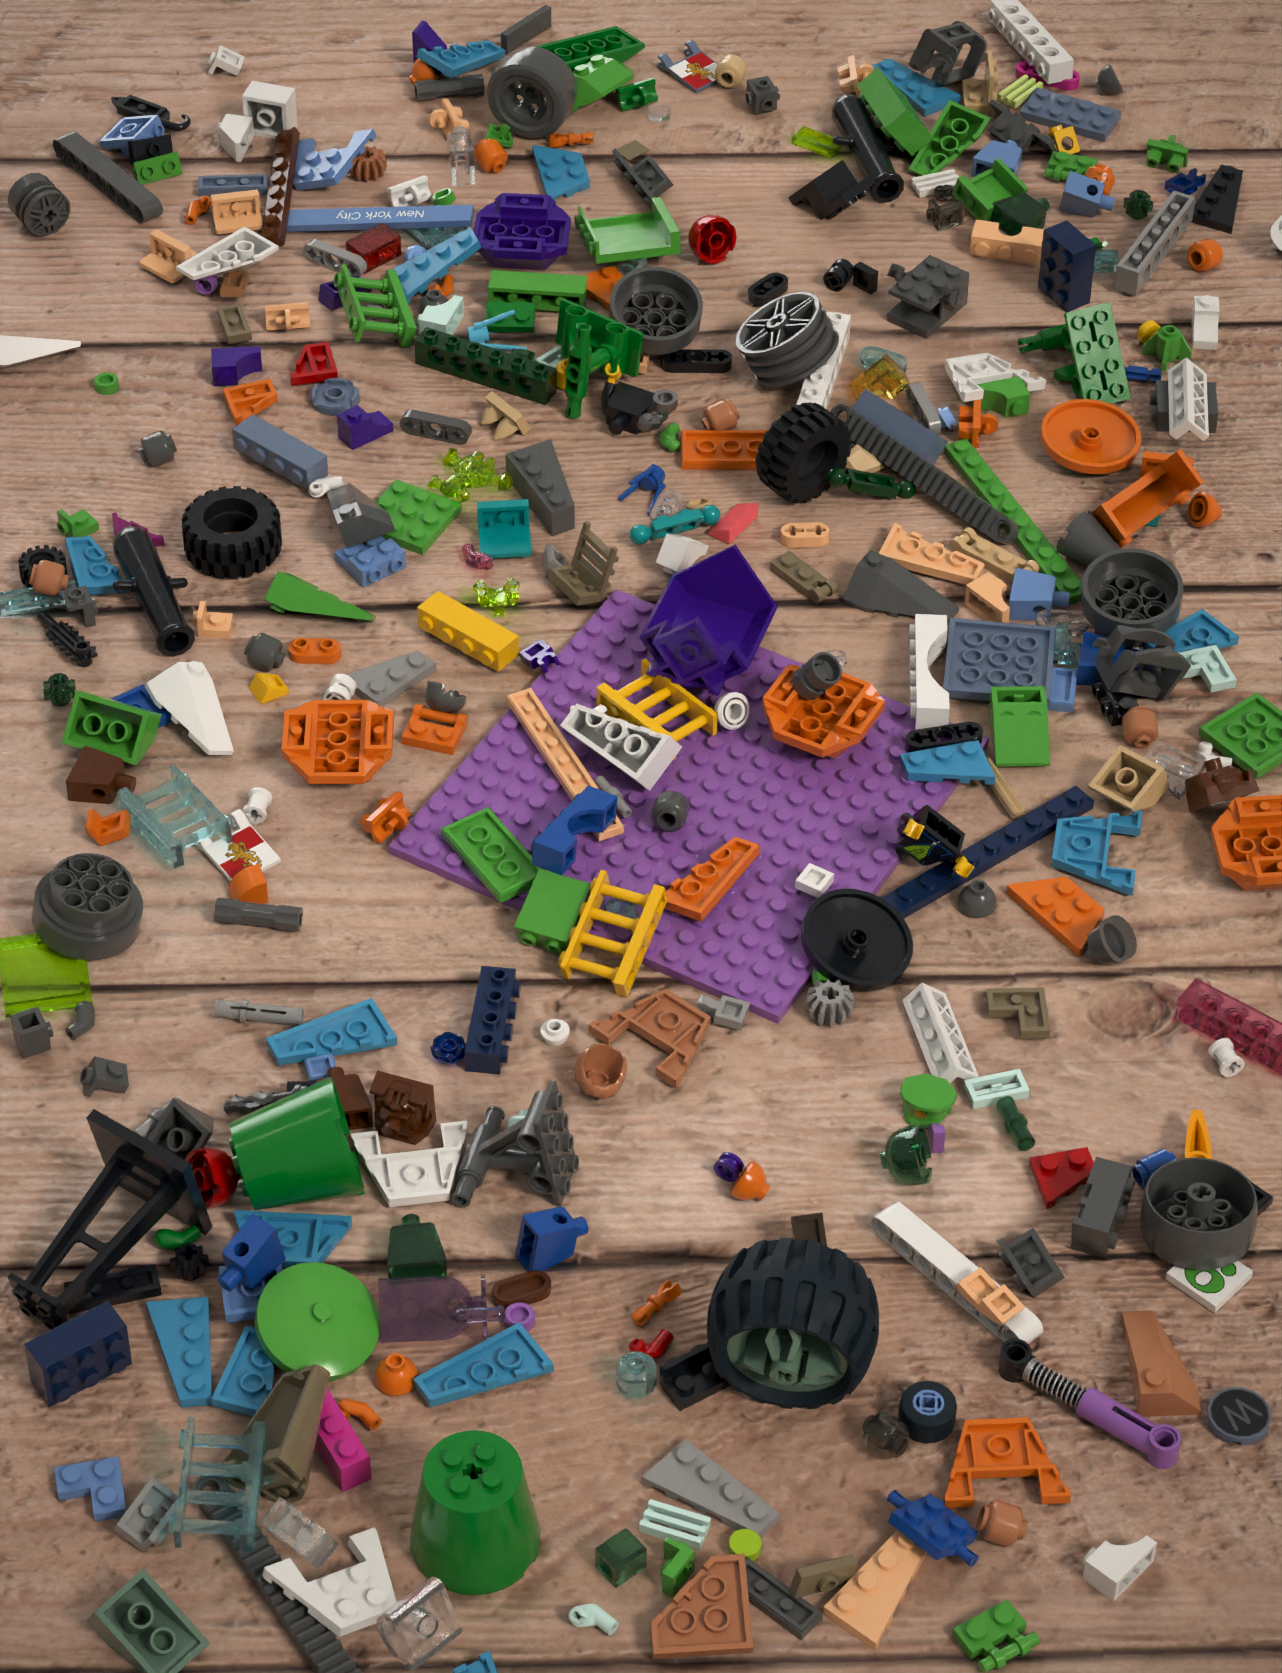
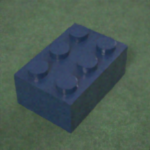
M1067 220L1043 231L1038 288L1064 311L1070 312L1090 303L1096 244Z
M109 1301L24 1344L31 1383L48 1407L66 1401L72 1395L85 1388L93 1387L99 1381L114 1373L123 1371L132 1364L127 1325Z

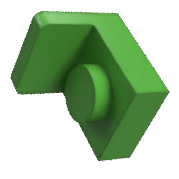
M62 509L57 511V528L63 536L85 537L99 530L98 521L84 509L71 516Z
M667 1537L664 1541V1559L666 1562L662 1566L660 1576L662 1577V1592L674 1597L695 1570V1551L682 1541L677 1542Z

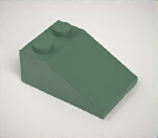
M144 1569L139 1571L87 1620L101 1638L140 1673H178L210 1644Z

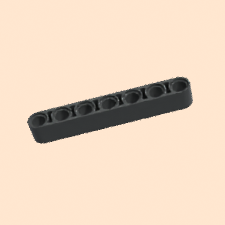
M72 131L53 140L54 151L61 160L137 222L144 223L162 215V204L152 192L80 134Z

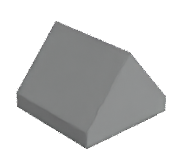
M547 544L542 560L545 578H548L550 568L567 566L566 557L551 544Z

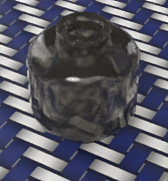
M882 1411L875 1415H870L864 1421L862 1426L863 1444L882 1459L899 1457L908 1448L910 1442L908 1427L891 1413Z

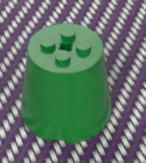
M332 1077L319 1081L230 1122L232 1138H229V1144L233 1154L234 1168L236 1173L240 1174V1184L244 1197L249 1196L254 1210L365 1194L356 1152L350 1151L347 1138L345 1137L350 1134V1130Z
M469 1430L445 1437L430 1450L423 1465L410 1532V1547L413 1559L427 1579L430 1581L432 1579L446 1586L448 1591L453 1593L484 1595L513 1585L524 1576V1572L531 1563L535 1562L541 1542L540 1526L521 1459L515 1448L508 1441L490 1432Z

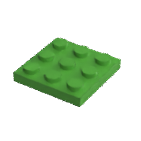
M397 479L375 502L389 513L395 531L384 534L382 537L385 540L392 538L400 547L423 555L462 511V503Z
M1257 692L1199 727L1198 735L1211 743L1214 748L1226 757L1232 758V761L1244 771L1251 769L1255 779L1282 764V711Z

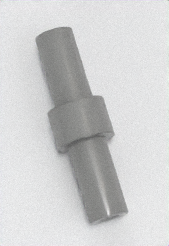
M598 776L595 779V784L600 790L618 796L617 810L624 818H628L632 814V810L623 800L621 792L616 787H612L604 776Z
M171 1100L162 1108L153 1110L147 1116L148 1119L135 1129L134 1132L143 1137L152 1132Z

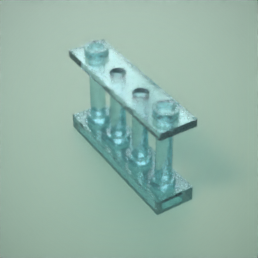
M173 765L170 766L171 782L141 796L134 795L127 787H124L117 791L120 811L127 810L131 815V824L176 869L184 865L182 853L185 851V848L217 833L227 844L233 842L231 834L233 824L227 814L223 815L191 782L187 773H182ZM176 791L182 796L154 810L145 807V805ZM189 805L195 810L168 824L159 821V819ZM203 819L209 824L182 838L172 835Z
M188 1417L187 1429H181L179 1449H184L176 1515L170 1514L168 1534L174 1535L175 1548L182 1547L183 1532L234 1535V1538H240L242 1552H254L264 1466L262 1460L265 1456L266 1422L253 1421L252 1433H246L245 1436L195 1434V1417ZM194 1447L244 1449V1453H249V1460L242 1461V1464L192 1462ZM190 1475L241 1478V1481H246L245 1490H239V1493L189 1490ZM187 1503L238 1506L239 1510H243L242 1518H236L235 1521L185 1519Z

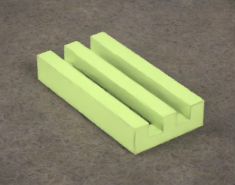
M1025 74L999 92L997 100L1016 109L1031 97L1036 88L1043 89V82L1039 81L1036 83L1034 78L1029 80V76Z

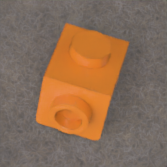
M95 809L88 810L87 822L85 823L86 832L100 846L121 840L129 836L131 815L124 809L101 818Z

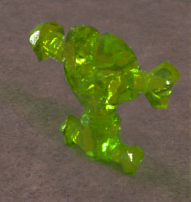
M449 448L442 462L445 466H454L456 474L451 475L445 481L439 479L438 475H433L427 485L430 489L436 488L440 490L444 497H455L459 503L470 500L471 493L467 488L483 487L491 483L498 486V491H505L512 487L513 481L507 472H503L501 476L495 474V458L489 457L483 462L484 454L476 451L461 459L458 457L457 449Z

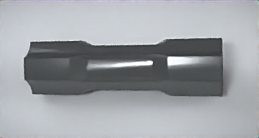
M482 74L465 75L454 79H429L414 82L417 102L435 100L438 97L472 96L485 93Z
M217 898L215 903V922L258 925L289 931H300L302 926L303 907L276 906L228 898Z

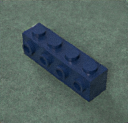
M481 966L465 1047L466 1072L500 1075L502 1063L508 1062L509 1046H506V1041H512L513 1024H510V1020H515L517 1014V1002H514V998H520L521 981H516V969Z

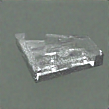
M1159 740L1156 741L1144 756V758L1165 769L1170 784L1168 790L1179 800L1186 793L1185 779L1198 775L1205 769L1204 760Z

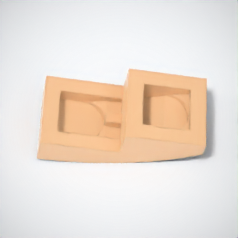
M981 1267L961 1280L955 1288L979 1312L1000 1326L1025 1308L1005 1284L998 1287Z

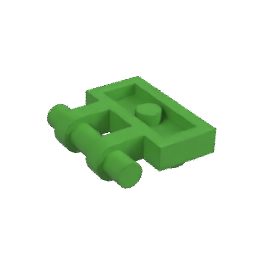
M1053 151L1048 168L1045 169L1044 177L1053 178V181L1060 182L1061 180L1067 181L1069 171L1085 176L1089 167L1098 164V159Z
M1008 1599L953 1628L952 1633L954 1639L971 1660L980 1655L985 1657L978 1661V1667L983 1673L991 1669L999 1670L1006 1666V1661L1017 1655L1023 1657L1031 1652L1032 1647L1040 1643L1039 1636L1034 1631L1025 1636L1021 1634L1026 1631L1027 1623ZM1006 1641L1009 1643V1645L1001 1649L995 1648Z

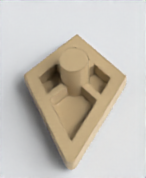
M857 444L851 449L850 457H847L845 470L849 468L874 473L886 468L887 465Z

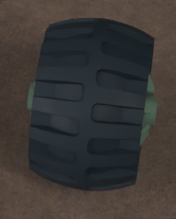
M780 1238L779 1240L767 1241L765 1239L755 1242L748 1249L743 1248L719 1277L711 1296L707 1316L708 1346L718 1375L721 1378H725L730 1383L731 1388L739 1393H745L755 1401L779 1405L780 1408L792 1409L793 1407L816 1409L822 1405L836 1404L842 1401L846 1394L850 1395L862 1381L870 1366L879 1336L878 1301L871 1278H867L865 1269L858 1262L848 1258L846 1253L841 1250L831 1249L821 1245L820 1242L812 1240L802 1241L793 1240V1238Z

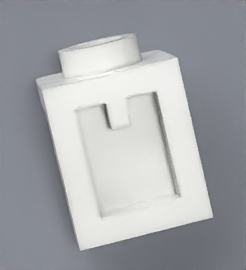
M220 45L217 52L212 51L207 64L210 65L208 74L212 75L216 67H219L225 72L237 76L245 57Z

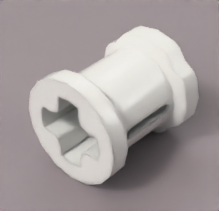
M252 788L248 793L249 802L244 806L242 812L250 823L259 824L265 821L267 817L266 808L270 806L273 798L271 793L264 788Z
M1228 1038L1215 1041L1209 1047L1208 1054L1219 1064L1221 1075L1232 1077L1244 1068L1245 1062L1241 1057L1237 1056L1233 1050L1234 1044Z

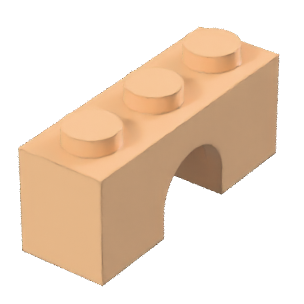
M976 220L971 235L970 255L1040 266L1044 229L1023 226L1022 231L1018 235L1007 236L999 232V223Z

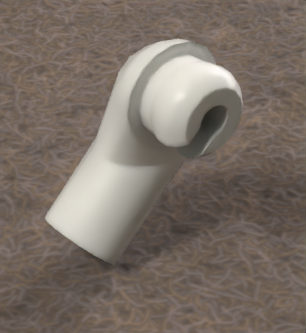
M343 477L316 479L309 485V494L314 498H320L328 491L344 486Z

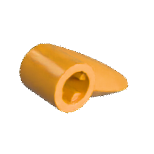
M1192 1109L1186 1134L1185 1158L1212 1159L1210 1137L1202 1110Z

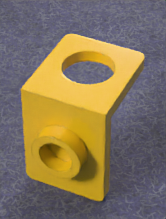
M1061 124L1049 128L1050 133L1048 135L1050 137L1053 136L1058 152L1074 154L1080 151L1073 126L1063 128ZM1064 137H1068L1072 141L1070 150H1065L1062 147L1061 142Z

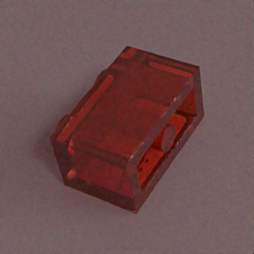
M381 223L346 241V250L361 256L365 260L367 270L364 274L402 255L401 236L384 223Z

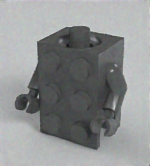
M931 255L909 272H904V267L892 263L887 276L893 277L897 281L889 289L888 294L901 299L887 313V321L925 339L931 336L967 304L969 272Z

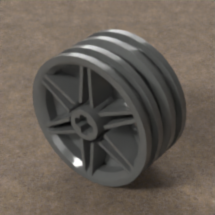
M809 292L790 293L768 302L747 318L736 335L737 348L748 363L756 380L766 387L786 386L811 375L830 359L839 343V334L821 306L819 299L816 295Z

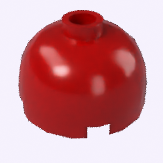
M709 214L698 218L692 224L688 234L689 247L693 254L701 260L712 264L724 261L727 258L728 252L730 250L733 251L737 239L736 229L727 219Z
M201 1148L188 1153L185 1161L189 1162L192 1167L206 1209L215 1208L227 1203L234 1196L240 1179V1174H237L232 1158L226 1152L215 1148Z

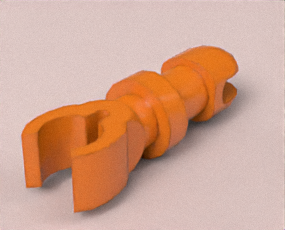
M568 132L569 135L552 133L549 135L550 147H560L565 144L574 146L575 143L591 144L594 142L592 138L594 134L591 132H582V134Z
M670 1279L664 1282L659 1287L656 1295H650L647 1298V1303L643 1307H638L631 1314V1319L635 1320L634 1324L636 1326L644 1325L651 1319L653 1313H659L664 1309V1304L679 1297L682 1294L679 1283L675 1282L672 1285Z

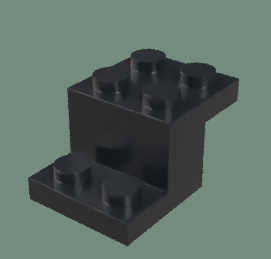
M842 160L788 198L793 205L801 200L803 203L809 201L821 220L828 215L832 219L857 202L858 199L860 200L870 193L869 187L876 182L869 175L858 183Z

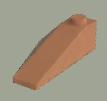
M1122 1311L1121 1318L1136 1412L1143 1417L1200 1415L1201 1408L1197 1385L1154 1312Z

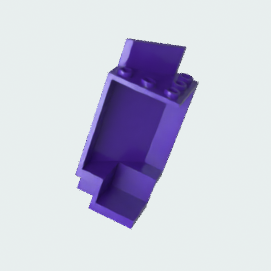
M736 544L671 576L639 636L654 658L646 675L653 677L660 675L672 679V683L689 688L696 686L708 690L709 694L719 696L727 679L748 670L778 606Z

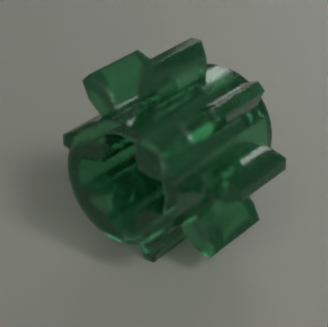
M1135 190L1129 193V198H1124L1123 208L1126 209V214L1131 218L1139 220L1147 217L1148 212H1152L1153 201H1150L1151 196L1147 192Z
M53 674L49 677L48 681L43 682L44 699H51V703L54 706H65L70 703L71 698L74 699L76 690L75 680H68L66 674Z

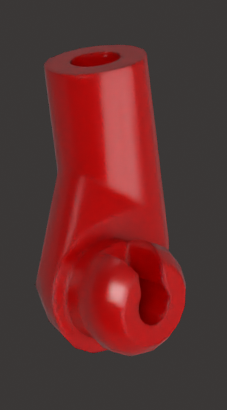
M663 1329L652 1343H645L643 1339L636 1338L629 1345L631 1356L638 1361L658 1359L672 1343L674 1336L668 1330Z

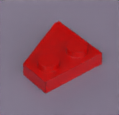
M328 341L304 345L301 357L296 362V370L290 375L291 386L324 382V380L329 378H338L337 368Z
M1088 1147L1030 1157L1029 1166L1046 1209L1055 1206L1056 1200L1064 1194L1069 1196L1080 1185L1087 1184L1094 1164Z

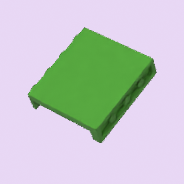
M661 197L651 198L652 212L587 219L582 207H578V215L574 216L576 230H579L580 238H583L584 246L588 247L589 256H593L596 264L681 254L680 231Z

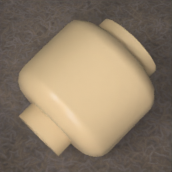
M732 54L720 59L715 69L717 82L725 88L737 87L742 82L747 71L744 60Z

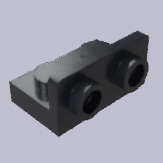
M1096 672L1095 683H1092V694L1100 702L1102 715L1104 717L1107 716L1111 726L1122 725L1124 714L1130 708L1139 706L1133 694L1114 693L1108 690L1099 672Z
M708 1342L696 1345L689 1352L677 1358H671L660 1366V1386L679 1411L730 1386V1383L725 1378H721L718 1375L710 1355Z

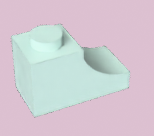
M454 295L449 301L441 305H427L423 313L418 315L416 321L419 334L425 327L453 335L464 317L463 297Z

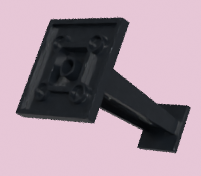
M95 1109L92 1110L86 1119L105 1164L104 1169L26 1280L12 1272L8 1276L13 1288L12 1294L19 1301V1309L30 1318L36 1316L41 1319L50 1330L68 1321L66 1315L166 1213L188 1226L195 1225L200 1233L204 1235L213 1227L190 1163ZM118 1186L146 1201L109 1242H101L85 1232L86 1228ZM76 1243H83L98 1252L96 1257L59 1296L53 1297L42 1290L45 1283Z

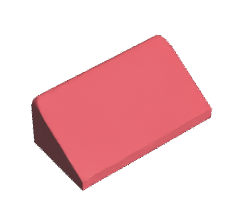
M758 503L736 504L708 531V535L730 544L758 517Z

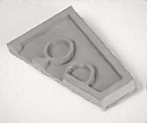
M417 650L346 675L356 682V695L363 700L372 701L383 707L436 671V663Z

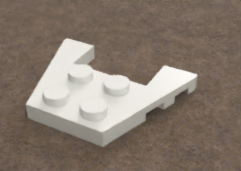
M989 353L949 358L945 361V370L963 402L983 399L984 390L977 384L1020 376L1028 391L1045 389L1046 379L1038 377L1037 380L1029 377V371L1024 369L1014 370L1011 368V363Z
M467 1121L440 1123L443 1148L381 1154L378 1131L352 1133L351 1142L389 1207L449 1201L468 1133Z
M375 1527L349 1536L347 1545L360 1562L359 1564L307 1582L291 1558L264 1567L262 1576L270 1584L274 1581L284 1589L283 1594L289 1599H297L308 1607L307 1613L338 1637L392 1618L397 1614L398 1605Z

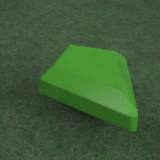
M490 123L484 139H496L503 148H512L514 144L511 132L509 131V125L503 123L500 127Z

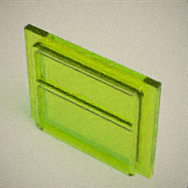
M37 933L0 938V974L6 1018L37 1006L41 1013L75 1008L78 1003L88 1001L93 1005L87 960L71 958L56 952L47 946Z

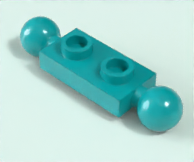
M706 505L702 508L701 512L699 508L695 510L684 509L673 516L667 517L662 515L655 518L649 527L642 524L633 526L629 537L634 544L642 545L649 538L651 541L664 538L666 533L675 535L697 529L702 522L706 525H714L720 519V511L714 505Z

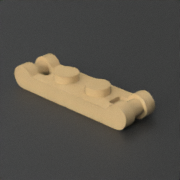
M970 527L963 529L960 532V536H955L949 542L952 551H958L984 563L985 569L1012 583L1016 568L1039 572L1040 570L1039 565L1034 560L1026 561L976 535V532Z

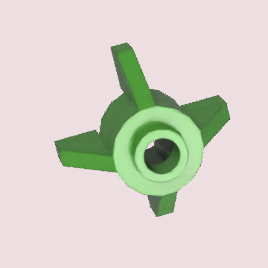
M1166 325L1159 328L1143 344L1142 355L1154 356L1156 354L1158 360L1162 362L1161 371L1166 372L1167 363L1175 361L1178 356V360H1183L1187 357L1191 361L1192 350L1178 328Z

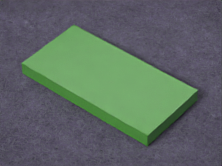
M489 807L441 828V836L499 903L530 890L540 867L532 864V856Z

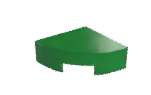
M1074 363L1054 370V377L1060 382H1064V380L1072 382V377L1077 375Z

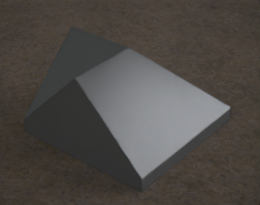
M173 1098L148 1140L185 1160L189 1152L205 1147L213 1134L214 1118L177 1098Z

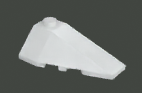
M244 226L176 266V270L192 280L241 271L278 251L279 246Z
M0 335V368L76 350L81 346V341Z
M177 662L146 683L145 688L154 704L159 709L165 708L172 714L171 720L175 724L181 723L189 731L188 736L206 754H233V746L213 680L202 662Z

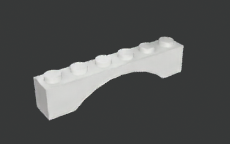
M915 614V624L909 625L910 718L915 719V730L948 725L950 708L949 692L933 679L928 670L930 665L946 652L947 615Z

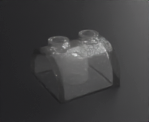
M436 1577L426 1579L382 1613L376 1620L379 1634L389 1651L403 1666L412 1672L462 1633L442 1580Z

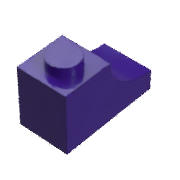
M260 346L211 349L213 386L238 385V381L244 376L262 371Z
M356 405L337 414L338 438L352 450L393 431V423L380 411L366 413L360 406Z

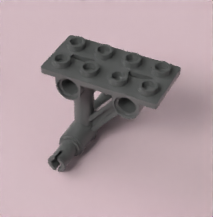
M549 1080L546 1090L535 1092L525 1118L500 1133L498 1130L505 1117L504 1111L496 1106L487 1108L482 1124L476 1127L473 1132L472 1139L466 1147L464 1159L457 1172L458 1184L451 1197L453 1199L452 1202L456 1206L463 1208L470 1205L473 1193L483 1183L488 1168L526 1171L530 1175L528 1179L529 1187L539 1194L552 1195L554 1205L561 1206L564 1196L570 1192L572 1175L578 1171L579 1157L574 1152V1137L569 1133L568 1115L564 1113L562 1106L563 1095L559 1092L556 1081ZM518 1145L522 1150H520V1149H511V1148H513L514 1146Z

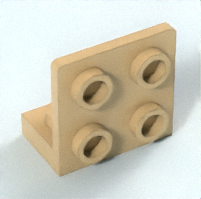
M987 50L984 80L973 78L962 80L961 84L963 106L979 113H991L992 107L989 101L991 99L997 100L995 85H998V71H996V58H992V50Z

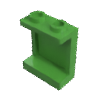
M997 158L989 170L970 180L965 175L957 178L952 195L976 220L991 221L1021 205L1028 188L1007 165Z
M539 868L514 925L517 938L526 945L534 946L536 944L543 946L555 954L566 951L569 945L570 931L573 926L577 927L580 920L579 911L583 902H587L590 896L589 889L591 883L564 875L561 876Z

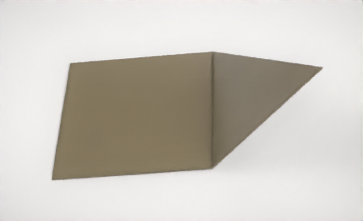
M636 140L617 149L629 161L650 151Z

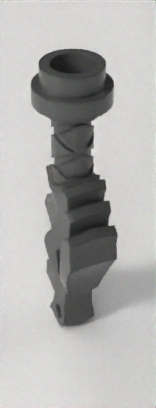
M297 1084L292 1091L278 1094L275 1091L264 1094L261 1090L247 1097H240L235 1094L230 1101L226 1100L224 1103V1111L226 1114L239 1112L240 1114L247 1115L308 1086Z

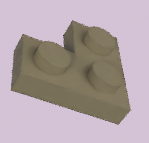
M1044 987L986 989L988 1018L1017 1017L1020 1039H1045L1050 1037Z

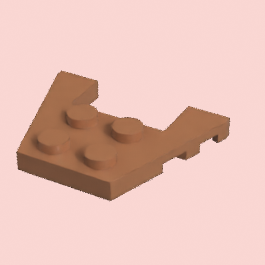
M664 989L635 1002L633 1008L624 1012L617 1010L610 1014V1018L602 1022L598 1020L589 1024V1033L609 1045L626 1029L630 1028L670 1054L656 1067V1076L677 1088L710 1026L711 1017L671 991Z

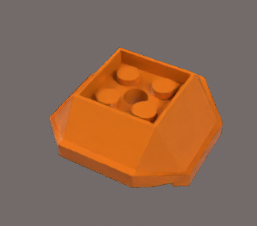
M787 665L763 696L762 706L773 739L822 758L828 756L836 759L850 746L861 742L884 710L885 701L879 696L872 683L842 673L841 679L834 686L827 689L819 698L807 700L801 697L793 687L792 677L799 666Z
M312 700L296 709H288L284 711L282 757L308 784H365L392 757L394 711L389 708L384 709L377 703L369 700Z
M1282 795L1235 797L1228 805V809L1211 827L1210 835L1221 875L1230 877L1244 891L1282 888Z

